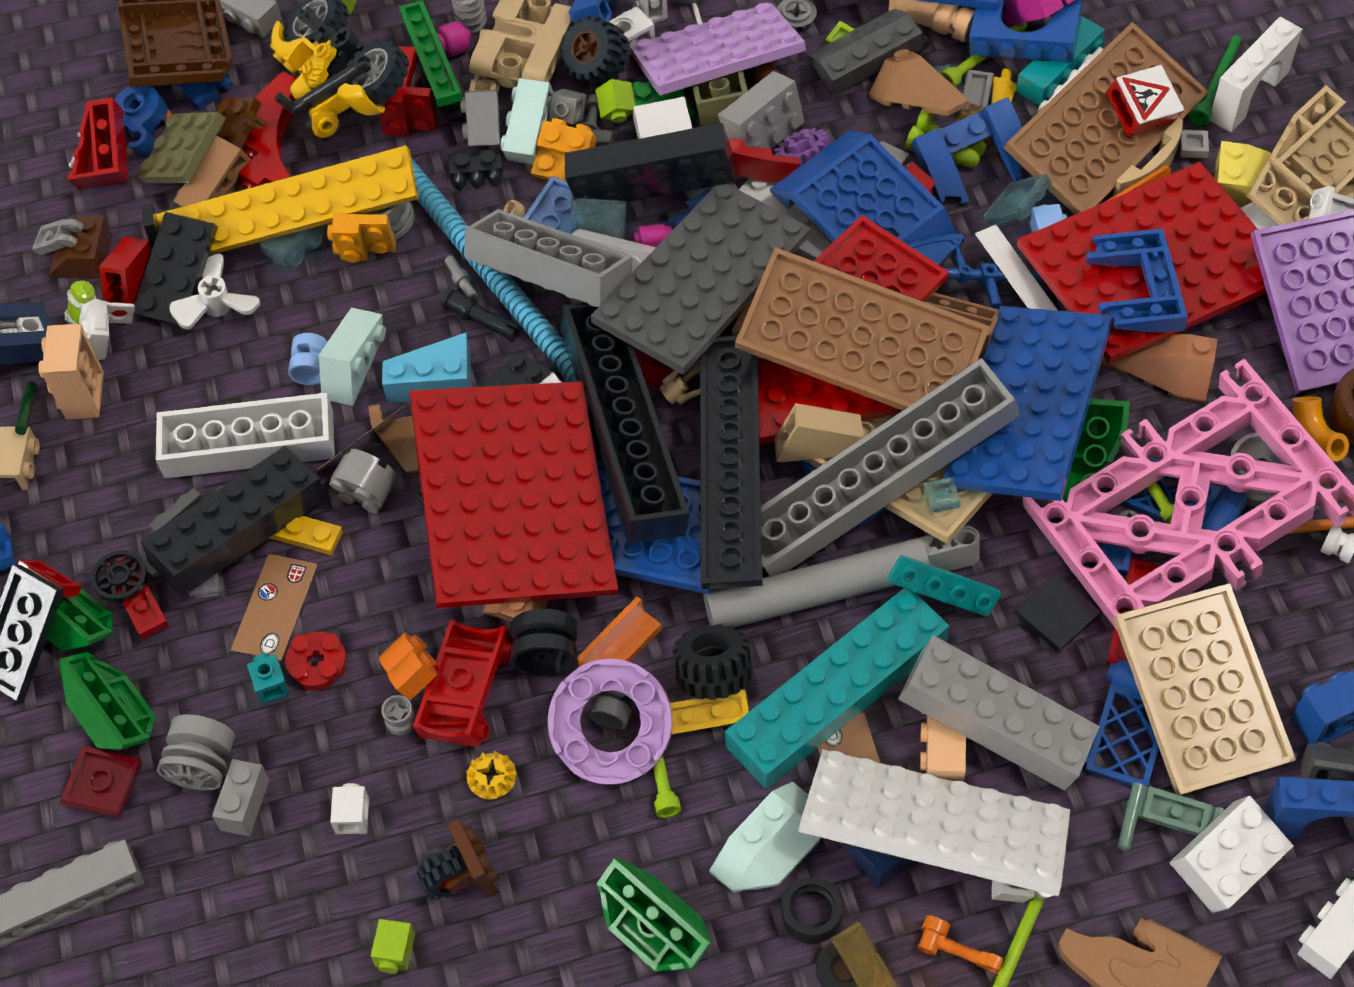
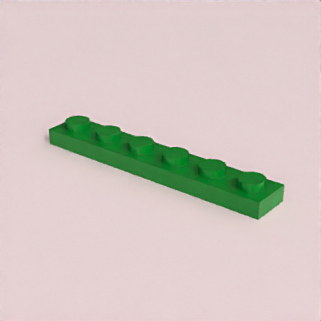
M423 0L399 6L401 18L413 47H416L418 60L431 88L437 107L463 101L461 90Z

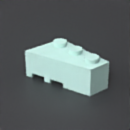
M519 78L517 87L513 88L512 111H508L506 117L508 129L506 135L502 136L500 145L507 161L534 164L538 151L536 144L543 122H551V119H548L553 90L549 82Z
M351 308L320 352L321 393H327L330 401L350 406L354 405L378 347L385 338L386 327L383 326L382 314Z

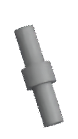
M448 256L445 259V263L452 273L451 278L455 285L462 289L466 297H474L476 299L478 294L470 283V276L465 269L460 267L454 256Z

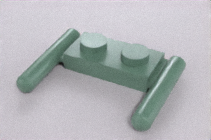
M1134 782L1132 783L1118 848L1121 851L1130 850L1138 817L1141 820L1198 836L1225 809L1212 807V805Z

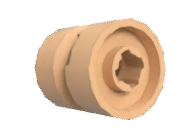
M940 3L933 19L932 30L945 36L951 33L953 39L967 43L975 10L968 7L959 9L957 5Z

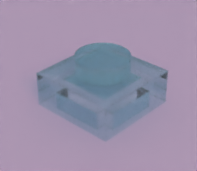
M953 477L924 483V493L931 514L961 507V500Z

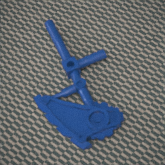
M947 234L941 238L940 235L931 236L924 241L919 239L909 244L910 247L939 266L955 252L956 256L954 259L957 268H944L949 271V279H956L961 284L967 283L968 280H978L979 286H985L991 308L999 309L1002 306L996 283L997 281H1008L1001 270H998L996 264L981 263L979 269H971L970 266L966 265L964 256L960 252V246L965 240L963 234ZM1030 271L1037 282L1045 283L1037 271Z

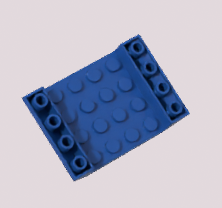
M846 132L770 188V192L787 210L796 204L832 242L861 215L907 245L919 239L924 241L931 236L940 235L941 238L947 234H956L945 207L871 134Z

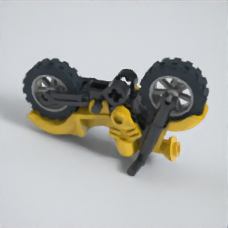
M305 0L303 3L300 2L296 6L297 9L290 14V20L285 25L287 30L283 28L282 23L276 21L273 26L270 45L276 51L273 56L294 75L297 72L301 74L290 87L291 94L296 101L293 102L282 92L276 95L275 101L294 117H298L308 111L311 119L306 122L305 126L315 136L325 141L336 132L339 119L353 110L368 116L384 112L385 107L383 104L388 101L387 99L390 96L393 97L397 93L396 90L398 87H402L403 79L408 75L407 67H409V61L407 60V55L391 40L382 39L380 41L377 39L372 44H358V36L349 28L344 27L348 22L346 17L349 16V11L346 10L347 6L341 0Z

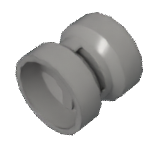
M393 695L383 702L381 713L388 731L398 736L410 733L414 729L413 724L416 719L410 700L402 695Z

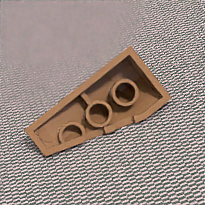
M907 49L898 50L893 56L884 60L869 92L871 99L886 106H892L895 102L901 103L904 109L919 106L923 107V112L946 116L970 105L969 99L926 60Z

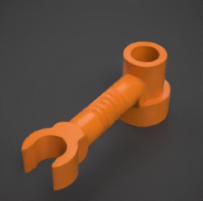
M927 915L921 927L924 932L917 947L920 951L935 956L938 949L967 959L989 972L999 973L1003 961L1002 957L985 951H978L946 938L950 924L935 916Z

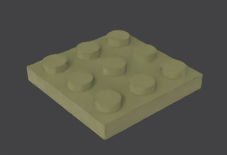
M219 112L178 113L170 116L165 123L166 127L163 133L155 140L152 152L143 161L137 178L143 183H189L226 118Z

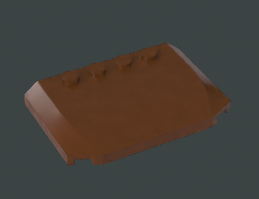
M117 0L130 88L222 81L232 67V56L219 0Z

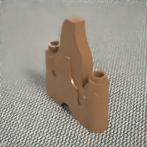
M1143 918L1138 922L1132 935L1138 938L1137 942L1148 951L1115 937H1088L1068 928L1058 944L1061 958L1092 987H1207L1223 955L1151 919L1146 921Z

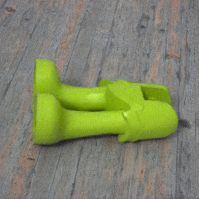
M922 109L916 126H913L909 132L905 149L913 151L910 144L915 138L937 128L939 130L942 129L934 123L933 113L923 112ZM983 141L951 155L954 163L969 168L976 167L980 161V156L985 152L986 143Z

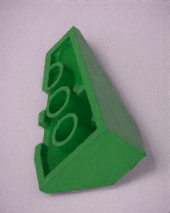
M1090 400L1062 499L1064 502L1068 501L1069 492L1072 487L1113 463L1121 446V433L1128 430L1129 401Z

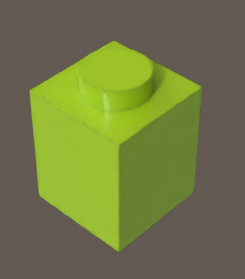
M610 79L595 90L602 119L620 123L627 120V117L633 114V107L636 105L631 82Z
M379 919L370 956L379 971L396 974L398 970H408L415 939V932L411 923Z

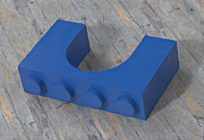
M1000 0L997 10L976 8L969 35L970 55L1073 62L1082 20V0H1075L1068 5H1065L1064 1L1061 0L1064 7L1053 13L1050 22L1045 27L1033 32H1017L1003 24L1005 0Z
M1279 777L1264 806V812L1286 838L1298 839L1305 826L1314 820L1334 816L1354 817V781Z

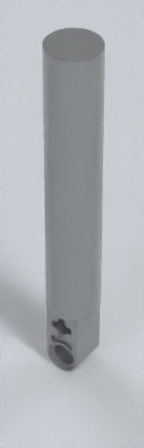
M964 526L948 545L934 536L928 535L763 578V586L723 588L712 591L710 594L703 595L710 626L722 624L723 626L739 627L895 586L889 583L887 576L900 555L946 571L971 566L977 563L980 558L979 532L973 527Z

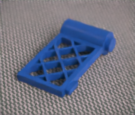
M1152 457L1149 459L1152 462L1161 461V459L1158 457ZM1164 476L1157 483L1159 482L1162 491L1170 503L1174 504L1172 497L1176 496L1177 489L1168 491L1164 481L1170 479L1179 481V478ZM1210 483L1208 491L1210 496L1206 502L1202 529L1218 531L1238 519L1248 503V497L1245 492H1235L1227 486L1221 488ZM1146 489L1141 491L1142 498L1134 500L1129 498L1120 503L1125 507L1165 523L1160 515V510L1153 507L1152 502H1155L1151 495H1148ZM1189 501L1190 504H1186L1187 506L1197 505L1194 501Z
M1119 658L1117 664L1110 663L1106 680L1111 681V685L1098 725L1100 727L1084 763L1086 765L1085 772L1129 786L1136 782L1148 787L1159 746L1151 724H1148L1141 712L1145 707L1127 660ZM1114 695L1127 699L1132 709L1118 715L1112 705ZM1110 711L1113 718L1107 720ZM1135 713L1143 727L1129 734L1122 719ZM1116 722L1124 736L1110 743L1103 731L1105 727ZM1147 732L1153 745L1151 748L1140 752L1132 738ZM1102 740L1105 746L1099 748L1100 741ZM1127 741L1135 756L1121 762L1113 747ZM1108 750L1116 764L1105 769L1094 765L1096 755ZM1150 755L1147 763L1144 757ZM1139 760L1145 771L1143 780L1130 777L1124 766Z

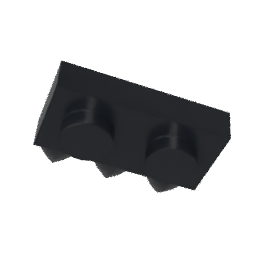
M500 148L448 154L450 178L457 190L461 191L465 187L467 179L476 189L483 185L485 177L494 187L501 183L503 168Z

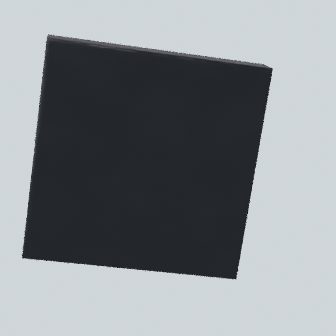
M1056 573L1017 607L1014 615L1054 650L1060 653L1100 617L1101 611Z

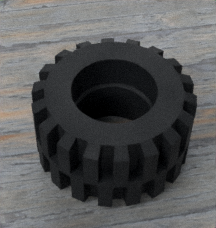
M722 624L704 625V627H696L691 629L690 632H685L681 635L682 638L676 640L675 646H673V657L677 684H679L681 691H686V694L690 697L696 696V699L701 700L704 698L709 700L728 698L731 694L736 695L739 693L740 689H745L748 686V682L751 681L753 671L749 639L747 636H744V632L741 630H735V627L723 626Z

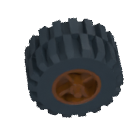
M584 16L583 20L577 19L574 21L575 25L568 27L567 35L562 37L564 43L560 45V51L563 53L560 56V60L564 63V70L568 71L570 76L595 86H602V84L610 79L617 80L619 78L618 74L620 72L623 73L626 69L624 67L625 62L628 63L629 61L627 53L630 52V46L626 45L629 40L627 36L623 35L624 31L597 16Z

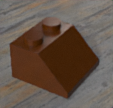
M76 216L74 220L83 224L81 231H70L71 235L78 240L77 244L72 248L65 246L54 251L49 271L50 278H100L99 266L108 256L112 234L104 216Z

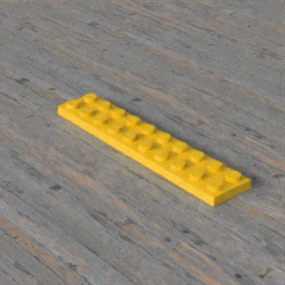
M402 146L165 212L217 225L218 229L209 253L210 256L332 223L333 214H365L417 200L419 197L410 149L407 146ZM165 212L156 214L159 228Z

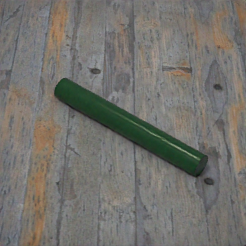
M33 381L27 382L15 427V432L18 435H24L27 432L37 390V384Z

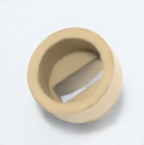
M514 199L509 200L503 211L523 218L525 216L524 205Z

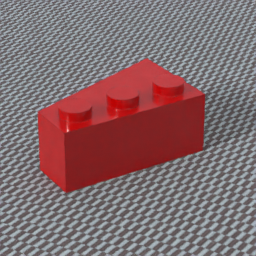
M113 98L87 101L79 131L81 136L78 148H75L73 155L75 160L72 172H69L67 180L78 190L129 182L122 107Z

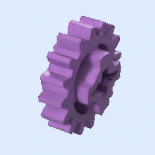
M816 128L811 130L803 129L799 133L794 132L793 135L785 137V142L778 143V148L774 149L776 156L799 157L800 167L829 146L831 141L828 133L824 132L823 129L818 131Z

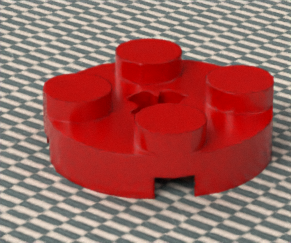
M310 632L293 638L291 646L286 653L285 665L291 679L298 683L301 688L318 691L332 686V682L338 676L342 677L347 667V655L336 635L326 632ZM314 656L324 657L323 661L318 662V666H312V663L309 662Z

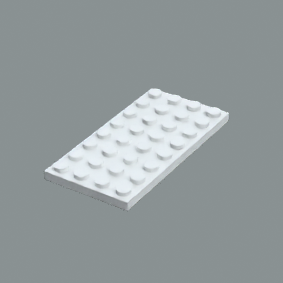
M823 749L798 832L1059 896L1070 809L1062 808L1057 804H1046L1030 800L1024 796L1001 793L991 788L984 789L968 785L962 781L939 778L929 773L923 774L906 770L901 766H890L874 762L868 758L861 759L845 755L839 751Z

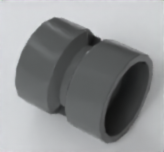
M614 690L598 693L599 696L594 699L589 711L590 719L607 729L624 730L632 714L630 707H633L635 702L626 694Z

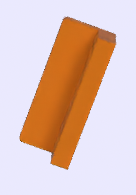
M636 597L577 657L578 667L600 659H619L631 662L662 630L661 623L643 610L642 600Z

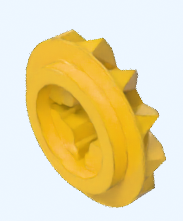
M496 751L488 754L482 752L480 757L471 761V765L466 771L469 788L475 795L484 799H497L506 795L513 788L516 781L515 765L507 755L504 756ZM492 765H494L495 771L499 776H493L489 785L487 777L483 773L489 772Z

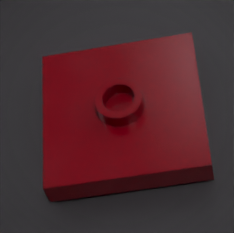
M82 746L59 802L62 806L121 818L143 762L137 757Z

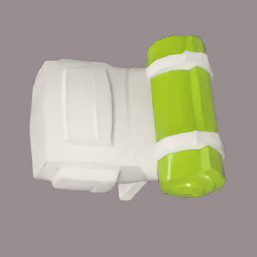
M83 280L76 281L67 292L69 301L68 308L64 314L65 320L68 324H82L98 360H103L106 358L108 348L109 323H132L135 309L134 304L110 303L96 299L94 288L89 282ZM116 310L127 312L126 315L120 317L114 316L111 313Z

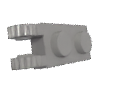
M61 219L41 226L32 251L42 255L65 246L71 248L76 246L78 240L71 235L70 231H81L83 224L74 219Z

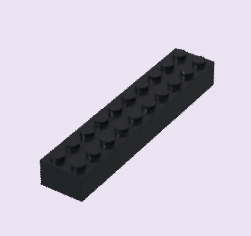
M588 303L563 305L562 335L577 382L583 381L590 425L627 544L685 536L690 513L634 347L591 323V315L598 307L590 306Z

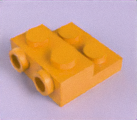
M552 118L551 122L544 121L536 144L538 151L531 171L532 176L546 180L554 176L566 181L565 153L595 147L597 138L594 132H591V128L583 124H576V128L566 126L567 123L557 118Z
M333 214L332 224L328 225L327 236L329 241H333V254H339L341 260L348 262L368 261L369 252L378 254L395 252L396 240L388 215Z

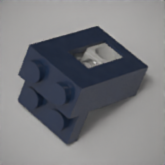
M42 302L0 305V365L43 361L42 338L46 337L47 326H51Z

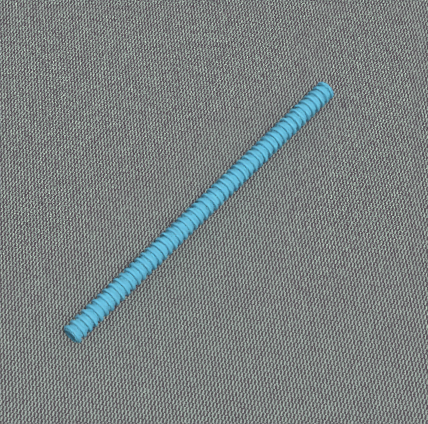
M412 159L419 197L417 201L465 258V228L469 227L468 224ZM466 259L473 269L478 272L482 280L487 283L491 291L496 294L501 303L505 305V308L510 311L514 319L519 322V325L524 328L529 337L533 339L534 343L538 345L543 354L547 356L548 360L552 362L553 366L557 368V371L562 374V377L567 382H577L564 339L550 325V322L545 319V316L536 308V305L531 302V299L527 297L526 293L522 291L509 274L501 273L494 268L482 266L475 261Z

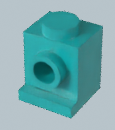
M268 653L258 654L253 658L252 663L247 664L255 693L261 705L290 695L276 654L271 656Z

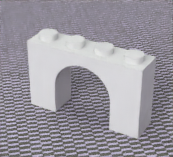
M1279 17L1220 77L1212 107L1211 122L1231 133L1246 118L1252 95L1260 80L1275 87L1289 73L1302 28Z

